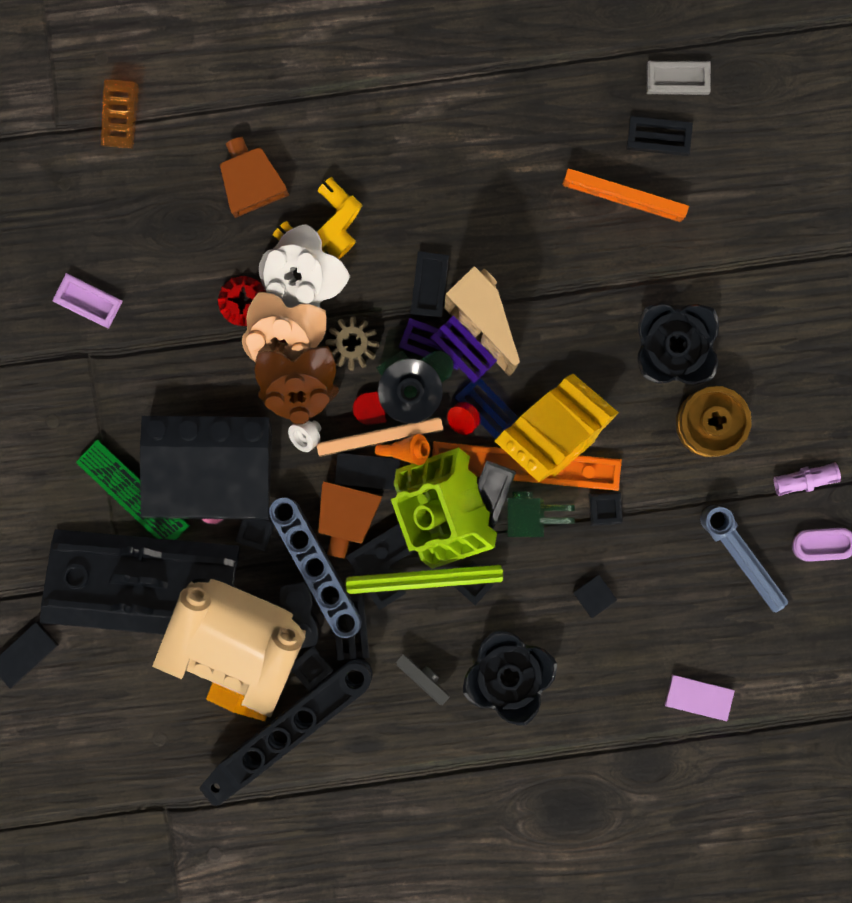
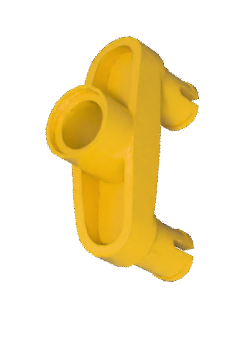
M330 177L325 182L333 192H330L324 184L319 187L318 192L336 209V214L317 233L322 240V251H327L330 255L340 259L356 243V240L346 230L358 215L362 204L353 195L349 196ZM288 221L280 225L285 232L293 229ZM278 228L273 232V236L278 240L284 235Z

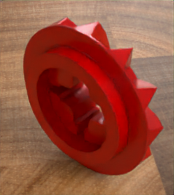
M247 276L231 278L230 281L222 286L217 298L219 310L228 322L237 326H247L246 316L250 304L245 305L243 314H241L239 304L230 301V299L239 298L243 288H245L246 297L252 300L258 292H266L258 280Z

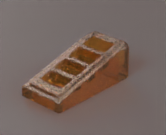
M104 80L101 146L133 149L139 92L136 82ZM114 92L128 93V98L115 97L113 95ZM112 105L127 106V111L112 110ZM111 118L127 119V124L111 123ZM110 130L125 131L126 137L110 136Z

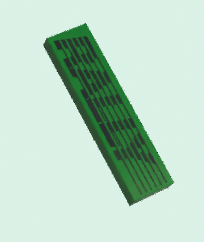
M96 440L76 461L93 480L155 538L177 540L190 526L184 519L142 518L140 478L100 440Z

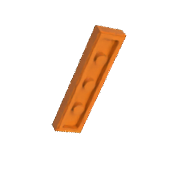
M569 168L562 184L574 190L678 222L686 217L689 208L688 205Z

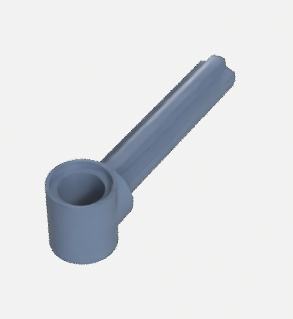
M717 505L705 508L700 517L702 527L709 532L715 542L720 540L773 612H778L785 608L788 600L737 532L738 524L734 520L732 512L727 508ZM716 512H721L724 515V523L720 528L714 529L710 524L711 516Z

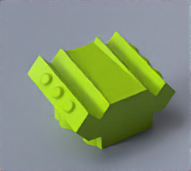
M459 447L427 458L423 465L410 464L396 469L394 487L397 495L391 499L402 533L409 552L417 551L421 561L432 569L495 548L497 532L488 526L490 512L486 509L478 490L477 476L468 469L470 456Z

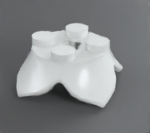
M307 224L287 231L273 249L263 254L259 263V276L266 292L280 297L284 304L290 308L299 304H311L320 307V303L323 300L333 298L339 294L350 278L348 270L342 261L322 251V240L319 234ZM296 268L297 273H301L302 278L300 280H296L293 276V271Z

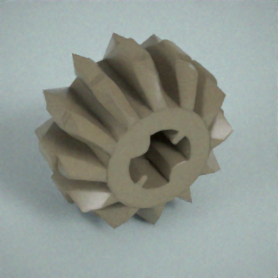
M353 316L350 318V327H346L343 319L338 320L342 330L339 332L331 327L329 333L337 338L325 341L327 346L337 347L331 350L333 357L341 354L336 365L342 367L347 359L349 360L348 369L350 371H354L356 360L359 361L362 368L367 367L363 357L366 355L371 360L376 358V355L369 351L368 348H379V342L368 341V339L377 335L376 330L372 329L364 333L368 327V321L363 320L358 328L356 327V317ZM350 336H356L357 342L361 340V346H355V351L353 352L349 351L348 346L344 347V342L350 341Z

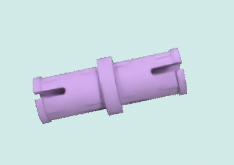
M835 462L811 469L803 467L795 473L775 476L773 480L777 495L782 496L802 490L810 492L814 491V487L841 482V474Z

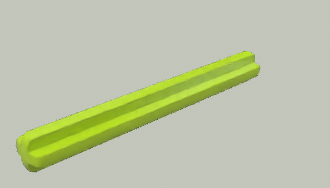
M501 565L352 576L346 578V591L349 594L502 582L503 568Z

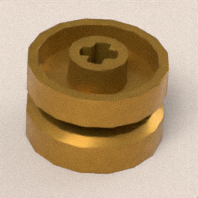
M723 386L706 387L689 395L680 405L676 416V432L682 444L692 453L703 457L724 456L739 449L747 440L752 426L751 412L746 401L734 390ZM714 417L717 421L716 427L709 426L708 419Z

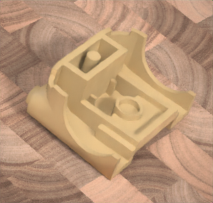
M210 579L209 583H193L191 581L180 592L152 667L180 679L183 678L186 671L244 695L242 706L271 718L305 640L306 631L301 630L300 626L292 620V613L263 599L214 579Z

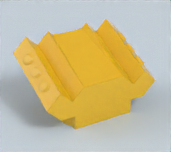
M571 374L523 413L494 442L540 482L551 474L555 477L591 446L600 432L619 412L575 374Z

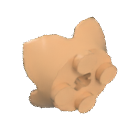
M258 292L247 311V331L242 336V345L246 354L254 362H256L258 351H278L284 353L290 360H296L303 351L317 347L324 338L327 329L326 310L311 304H299L290 308L275 294ZM285 339L286 343L279 342L278 340Z

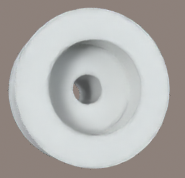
M307 421L304 424L294 423L289 427L288 435L297 449L302 452H309L320 443L319 432L321 431V426L317 421Z

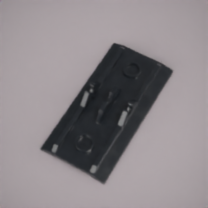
M55 529L44 584L40 623L165 635L180 592L191 581L193 583H209L210 579H214L234 587L240 546Z

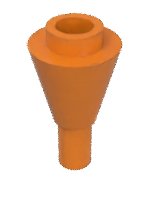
M415 434L392 444H378L375 447V454L377 457H393L412 464L423 465L430 454V445L424 435Z

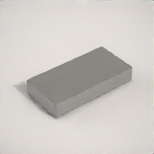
M648 61L647 94L709 95L711 61Z

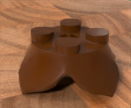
M329 346L305 350L296 360H290L284 353L278 351H258L254 371L261 389L258 392L259 398L275 414L290 419L295 424H304L309 418L322 412L326 405L337 396L339 388L336 384H333L336 374V362Z

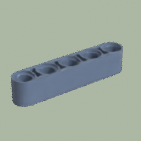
M289 498L276 499L269 509L270 518L332 631L341 638L354 636L360 631L361 617L300 505ZM285 503L290 504L293 509V515L288 521H282L278 516L279 507ZM298 531H304L309 538L307 546L302 549L297 548L293 543V537ZM315 558L321 560L324 565V571L318 577L311 575L308 570L309 562ZM329 586L335 587L339 592V599L335 604H329L324 600L323 592ZM343 614L352 616L355 621V626L351 632H345L339 628L338 620Z

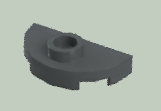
M405 655L398 659L396 662L397 666L439 705L443 706L450 696L437 683L440 677L427 665L421 669Z

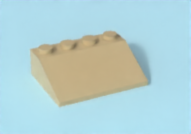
M474 266L446 293L445 310L451 316L454 315L497 360L496 363L504 372L510 376L517 368L520 360L499 292L495 286L497 281L486 269L480 272Z

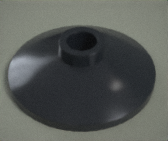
M404 359L397 361L385 370L379 381L378 397L382 408L391 418L402 423L412 424L428 419L438 409L442 400L443 388L439 375L429 364L421 360ZM408 386L415 387L417 390L416 396L413 398L406 397L404 394L405 388Z

